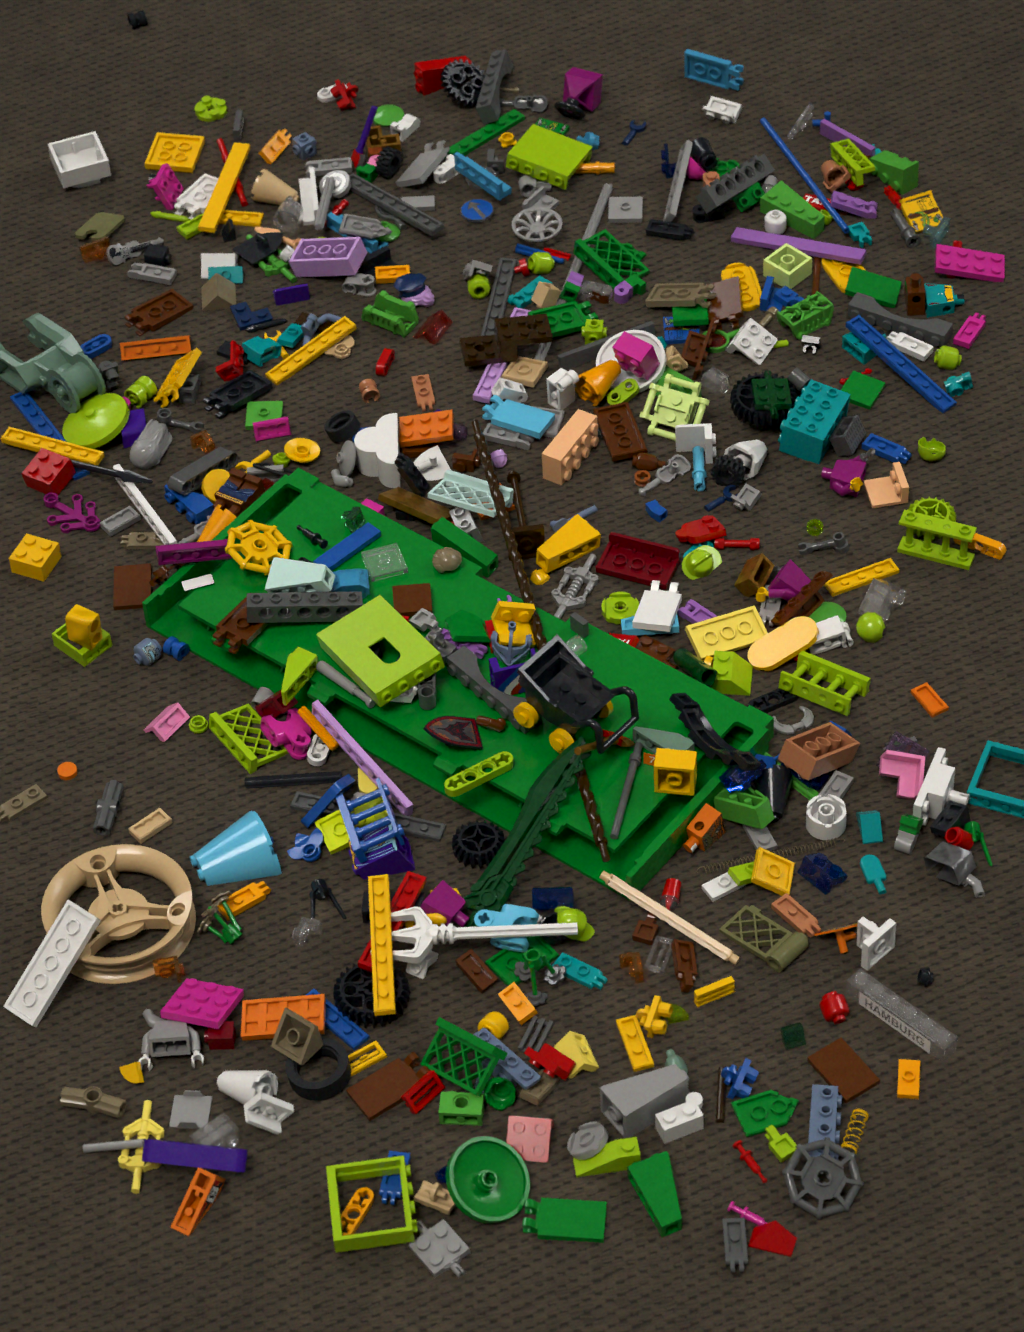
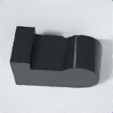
M701 204L695 205L692 209L693 220L696 223L725 219L723 204L707 214Z

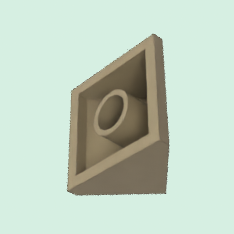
M218 273L201 287L202 311L230 309L231 305L236 304V284Z
M285 1008L271 1047L300 1065H304L323 1046L318 1026L292 1010Z

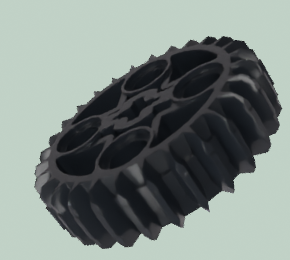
M755 372L754 376L748 374V378L742 377V381L737 380V384L731 390L730 403L731 410L734 416L738 417V420L743 419L744 424L749 422V426L756 424V427L763 425L765 428V425L772 427V424H776L778 426L779 421L782 422L787 419L790 409L778 410L779 417L775 419V416L772 419L771 413L768 410H755L751 380L765 379L764 372L762 374ZM776 373L772 375V378H784V376L778 377ZM788 381L792 402L791 408H794L797 398L796 390L793 388V384H789Z
M353 963L352 969L346 967V973L341 972L340 978H336L333 992L335 1007L338 1008V1011L342 1012L343 1017H348L349 1021L354 1022L356 1020V1025L358 1026L364 1023L366 1029L369 1023L375 1028L376 1023H380L383 1027V1021L386 1020L391 1024V1017L398 1020V1013L403 1015V1008L407 1009V1002L410 1000V987L408 979L405 977V973L401 972L400 967L395 968L394 966L396 1014L375 1016L372 972L359 968L358 965Z

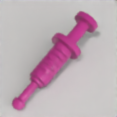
M732 1201L727 1209L729 1212L733 1210L741 1214L740 1218H745L758 1226L766 1224L764 1218L748 1211L749 1207L747 1206L743 1210L735 1206V1202Z

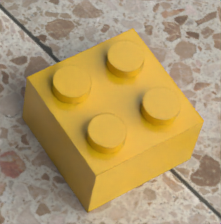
M26 533L9 557L12 573L44 582L62 557L59 543Z
M657 748L654 761V792L694 796L697 781V751Z

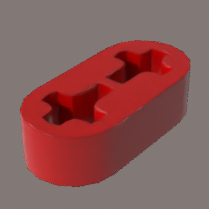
M384 348L376 364V375L386 376L395 357L394 349Z

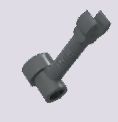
M161 408L157 411L159 423H166L167 427L176 426L188 429L196 434H200V428H204L202 422L189 423L172 419L171 410L168 408Z
M842 532L835 533L833 539L812 544L802 542L798 544L799 548L802 549L799 550L800 555H807L815 550L827 547H834L835 551L841 554L849 550L848 541Z

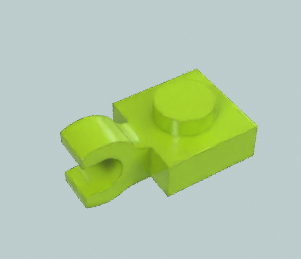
M773 1125L765 1128L767 1133L764 1136L770 1141L768 1148L782 1163L792 1157L796 1150V1143L787 1133L780 1135Z

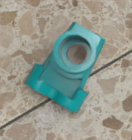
M970 372L962 373L958 377L950 376L947 378L944 386L946 392L951 397L962 395L964 393L963 389L973 388Z

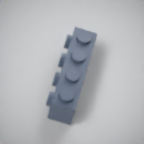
M812 1084L808 1143L829 1137L831 1141L839 1144L840 1131L836 1130V1126H840L841 1113L837 1112V1108L842 1106V1095H838V1086ZM823 1148L808 1152L811 1157L823 1155ZM829 1150L828 1155L838 1160V1154Z

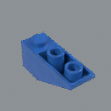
M168 485L164 486L166 501L172 503L175 500H179L175 507L179 513L186 510L187 513L185 515L190 523L194 522L197 525L200 522L207 521V516L212 514L214 510L213 503L203 494L191 492L187 495H182L170 490Z

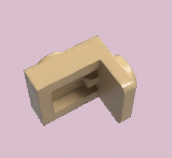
M673 345L668 347L666 350V365L677 372L688 368V363Z

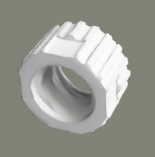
M287 245L279 257L286 262L295 250Z

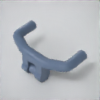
M327 313L317 318L314 314H309L306 323H303L301 326V330L304 333L303 346L310 341L321 324L328 320L337 322L342 317Z

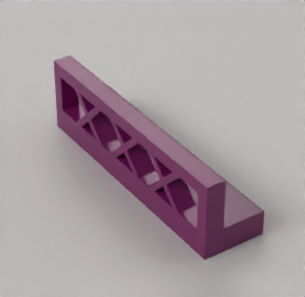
M228 539L156 546L158 565L231 559L232 557L225 552Z

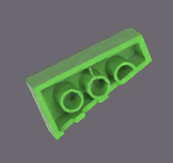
M783 181L777 183L760 197L761 213L766 215L772 210L782 211L786 215L787 226L812 239H815L824 231L825 216Z

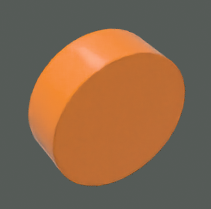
M64 762L57 769L58 776L62 780H71L78 773L76 765L72 762Z

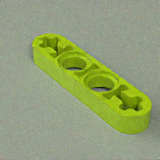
M507 751L500 752L449 777L444 782L445 793L450 797L459 796L511 770L514 766L513 755ZM486 767L493 769L491 772L482 771ZM468 776L476 777L473 781H468L465 778Z

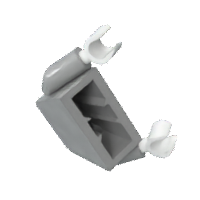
M169 1019L155 1022L153 1029L149 1030L142 1039L141 1054L143 1057L138 1061L140 1062L141 1069L146 1063H148L149 1071L153 1068L149 1055L151 1057L188 1055L193 1052L191 1057L192 1066L195 1068L194 1061L201 1060L203 1066L204 1057L199 1052L201 1051L199 1034L191 1026H187L185 1022Z

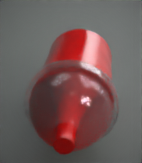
M675 878L666 879L662 895L659 898L660 905L671 912L679 906L682 885L679 880Z

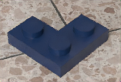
M247 302L230 306L240 331L246 330V328L253 324L257 325L273 320L268 308L251 312Z

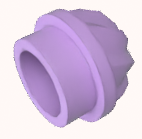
M496 450L490 454L494 467L502 468L506 465L507 454L503 450Z

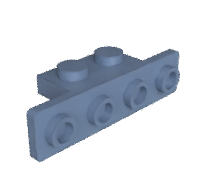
M482 1028L473 1034L508 1053L504 1061L499 1059L492 1072L494 1077L509 1079L514 1084V1087L518 1083L525 1090L540 1081L541 1076L486 1028ZM490 1058L482 1061L483 1069L488 1066Z

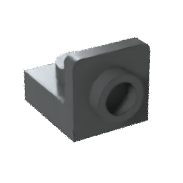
M488 149L487 171L493 174L504 173V160H498V156H495V149Z

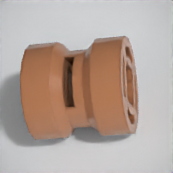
M365 379L360 382L359 390L363 401L369 403L368 399L371 398L377 401L380 394L376 382L373 379Z

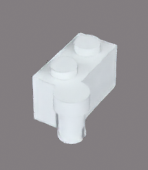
M560 368L546 379L548 404L558 410L565 409L575 401V384L579 381V376L574 370L567 372Z
M838 615L817 622L819 635L817 634V640L809 648L811 654H817L841 645L846 648L848 647L846 642L851 647L854 641L850 635L849 625L846 622H840Z
M691 1092L686 1096L685 1103L655 1114V1128L664 1144L704 1129L703 1114L701 1112L703 1098L701 1094Z

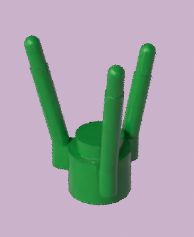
M974 821L967 822L964 830L972 834L974 843L980 840L988 864L993 866L984 840V833L980 830V824Z

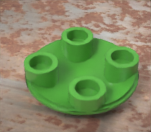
M382 105L377 107L374 124L390 126L393 122L398 123L404 117V112L396 105Z
M823 602L809 618L817 623L838 615L840 622H846V612L839 604Z

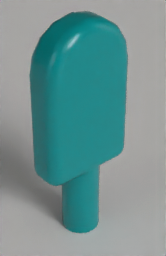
M871 854L863 856L860 860V868L867 883H874L879 895L886 893L887 891L882 881H885L887 876L880 860Z

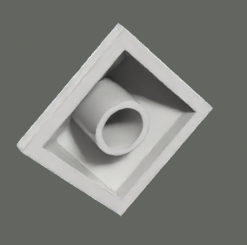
M201 253V279H209L208 267L237 266L239 256L235 253Z

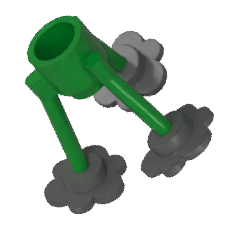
M529 949L523 953L524 962H517L515 964L516 970L514 974L519 976L521 981L531 979L532 992L526 993L525 996L533 1006L544 1004L548 998L546 993L537 991L535 973L541 968L543 962L547 966L544 980L553 986L565 978L566 968L558 964L552 967L545 953H541L538 949Z

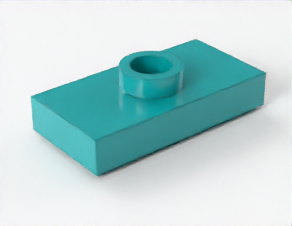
M243 266L208 267L209 279L218 273L235 284L243 283Z
M291 323L277 338V343L293 348L304 337V333L301 330L302 325Z

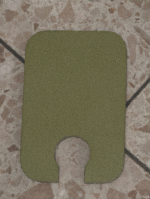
M105 212L96 213L75 232V237L85 239L87 234L96 233L90 237L91 241H102L125 221L124 216Z

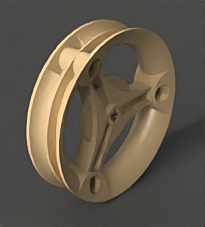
M120 844L86 852L61 868L45 890L41 905V916L47 935L65 903L81 886L97 887L99 896L92 902L89 913L101 921L70 973L88 981L104 984H121L150 977L171 965L184 952L195 930L196 912L192 900L191 885L187 875L172 858L149 847ZM120 872L147 874L165 883L174 893L175 899L170 905L149 903L142 894L132 889L122 888L115 879ZM110 883L112 890L105 892L102 886ZM146 929H170L159 942L139 953L114 958L94 956L101 948L113 940L127 939Z

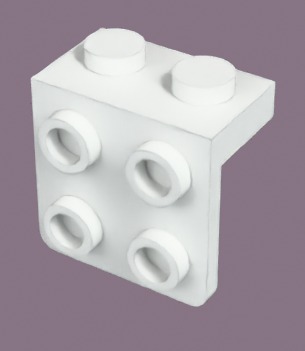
M712 424L676 425V452L692 451L695 446H701L705 451L706 464L713 463V457H716V446H712V444H716V433H712Z

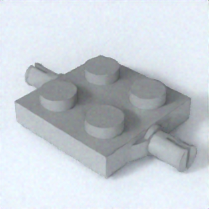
M444 1219L427 1229L422 1221H418L417 1228L421 1235L415 1239V1242H411L408 1245L431 1274L436 1277L444 1271L452 1270L458 1278L461 1277V1274L465 1275V1271L460 1267L459 1263L471 1253L469 1247Z

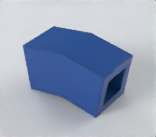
M656 499L645 503L646 511L651 518L660 523L667 517V509L660 506Z

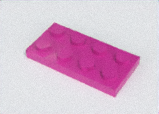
M937 244L935 248V273L991 282H1003L1005 255Z

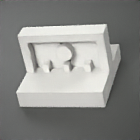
M865 917L858 921L857 946L862 949L861 967L868 971L895 947V921L888 919L880 927H877L874 922L867 920Z

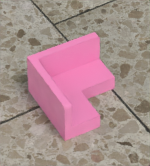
M886 750L881 755L879 775L898 778L896 797L916 800L923 784L925 756Z

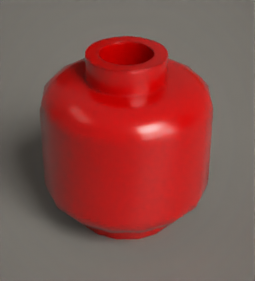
M836 991L822 996L819 1006L825 1021L834 1022V1024L844 1022L846 1020L845 1017L850 1013L845 996Z

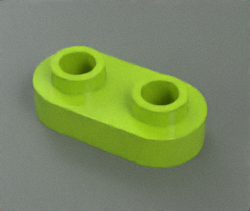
M629 378L615 387L607 395L608 404L614 405L629 402L639 393L640 388L637 381Z

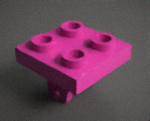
M166 163L162 164L156 177L149 180L150 183L147 184V187L154 189L158 195L155 199L161 201L167 210H173L174 205L177 203V198L181 195L184 188L175 176L174 171Z

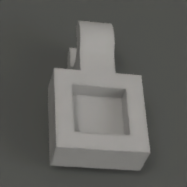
M421 608L409 620L412 626L423 632L427 628L435 633L442 631L437 626L439 623L436 621L435 615L424 608Z

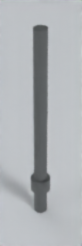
M641 742L635 743L633 753L629 757L628 763L630 765L610 833L611 839H617L637 766L640 765L642 759L641 751L643 744Z

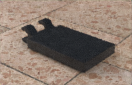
M248 370L243 375L210 392V397L203 399V402L208 404L204 409L208 412L213 409L218 410L219 412L215 416L221 419L228 410L233 412L273 388L272 382Z

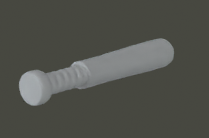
M323 660L317 663V671L352 695H356L363 700L367 707L372 708L375 706L376 703L365 692L360 690L356 684Z

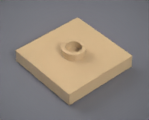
M517 356V361L509 364L501 378L534 388L548 368V362Z

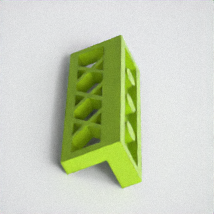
M850 139L830 143L831 157L834 162L839 166L844 165L851 174L850 179L857 186L864 185L863 174L875 171L874 164Z

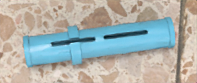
M695 446L692 449L694 468L692 478L694 479V489L703 491L706 488L704 448Z

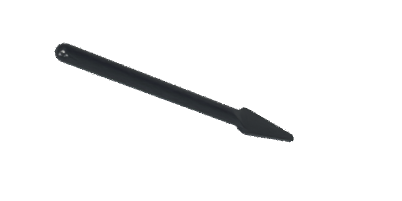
M71 459L75 468L121 478L123 482L153 483L151 479L130 470L119 471Z

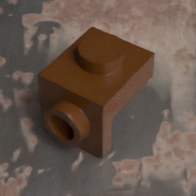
M474 449L472 455L453 453V469L459 472H474L475 468L480 466L481 459L478 456V449Z

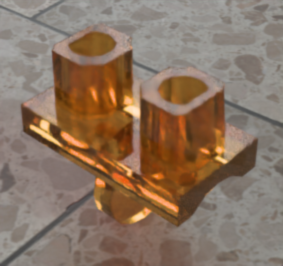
M107 236L79 247L85 264L96 259H103L107 255V248L110 246Z

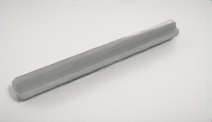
M333 176L326 177L314 222L316 230L324 228L335 185Z

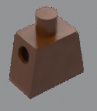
M918 273L905 278L904 298L907 316L925 315V286L923 277ZM914 296H917V302L912 301Z

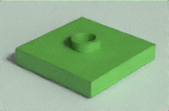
M283 401L248 402L245 429L254 430V422L282 418Z

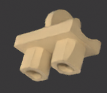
M423 1181L420 1190L414 1196V1201L441 1211V1213L449 1215L455 1206L449 1191L442 1188V1184L438 1182L432 1184Z

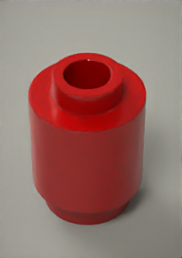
M951 827L946 831L945 839L947 843L968 851L972 848L974 842L971 833L960 827Z

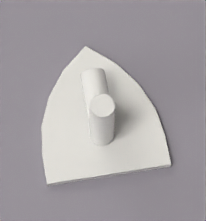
M438 445L423 452L414 461L415 466L427 481L443 479L445 471L451 470Z

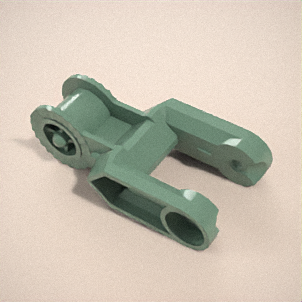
M38 312L23 320V323L30 330L27 336L29 341L39 349L44 348L46 351L24 362L7 351L0 343V379L22 394L42 387L51 393L66 411L76 413L80 409L81 399L90 394L96 396L99 394L103 395L106 392V385L104 384L102 374L95 363L87 355H84V351L73 335Z

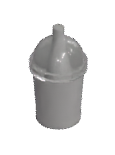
M768 175L765 177L762 186L764 193L777 184L778 180L775 176Z

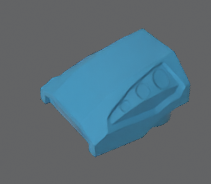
M355 568L333 572L335 579L331 592L362 591V599L370 594L368 569Z

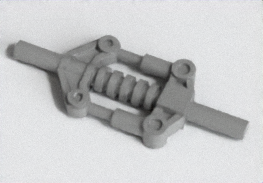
M595 554L589 555L583 567L564 568V575L559 582L558 588L551 591V597L559 607L554 614L555 617L561 619L566 610L586 605L587 595L591 593L594 586L598 585V576L589 571L597 558ZM569 579H573L567 592L563 595L561 589L565 587ZM583 583H587L584 594L575 598Z

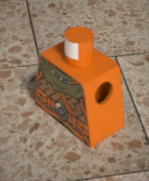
M706 803L687 826L688 840L683 844V847L689 853H692L697 847L705 852L726 833L722 813Z

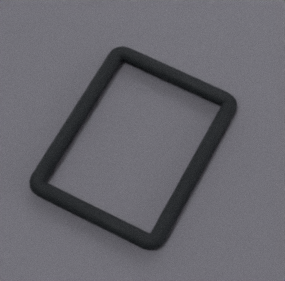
M254 463L252 465L255 468L282 477L285 475V473L263 467L274 465L271 463ZM284 468V471H286V472H289V473H293V472H294V471H292V470H289V469Z

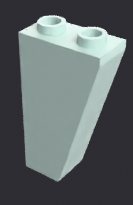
M275 557L270 567L265 590L268 593L329 592L332 590L335 574L324 564Z

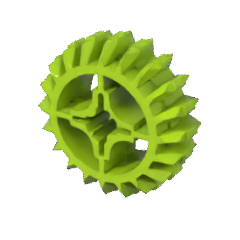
M937 496L934 499L930 497L924 499L921 497L920 501L915 500L914 504H910V507L907 509L956 522L954 507L950 506V502L945 503L944 499L938 500ZM914 529V534L917 533L918 538L924 535V531ZM932 533V540H934L935 536L941 539L942 535Z

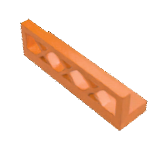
M190 335L120 343L122 360L189 353L191 352Z

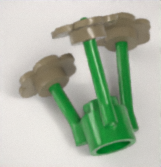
M230 891L220 893L211 900L212 905L201 914L202 917L208 916L201 922L197 932L200 935L203 931L207 932L209 930L224 943L228 941L231 945L243 934L240 932L242 928L237 923L227 904L228 897L232 895ZM222 904L232 924L229 923L227 925L218 915V905ZM213 916L223 926L221 931L223 934L212 927L211 920Z

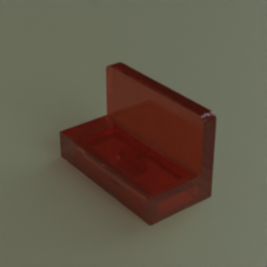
M441 309L430 315L413 337L417 339L423 335L431 344H436L453 321Z

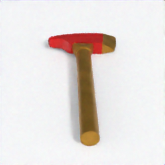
M602 729L605 742L614 732ZM621 736L612 744H617L621 747L635 746L632 740ZM596 741L576 747L574 749L575 754L580 755L596 750Z

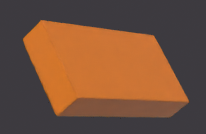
M927 682L911 689L910 693L932 718L949 710L948 705Z

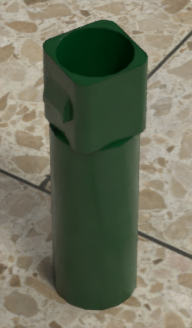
M685 648L678 649L675 652L673 660L676 665L697 681L710 686L714 684L717 676V671L707 665Z

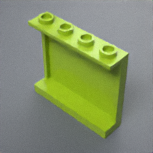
M532 124L508 152L506 167L566 190L568 180L583 162H589L591 159L593 146Z

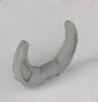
M799 706V709L804 713L801 722L791 726L779 723L776 720V716H772L774 717V729L782 734H795L796 731L809 728L813 724L814 715L810 709Z

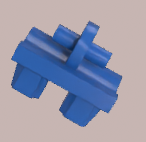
M745 1058L738 1071L736 1070L737 1066L733 1064L722 1069L721 1076L725 1079L724 1083L730 1085L733 1082L727 1098L733 1099L737 1096L743 1099L750 1095L752 1087L742 1082L745 1080L753 1084L758 1076L759 1071L750 1067L751 1060Z

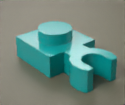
M863 222L848 226L850 228L848 234L853 241L859 240L861 248L864 247V242L872 245L870 232Z

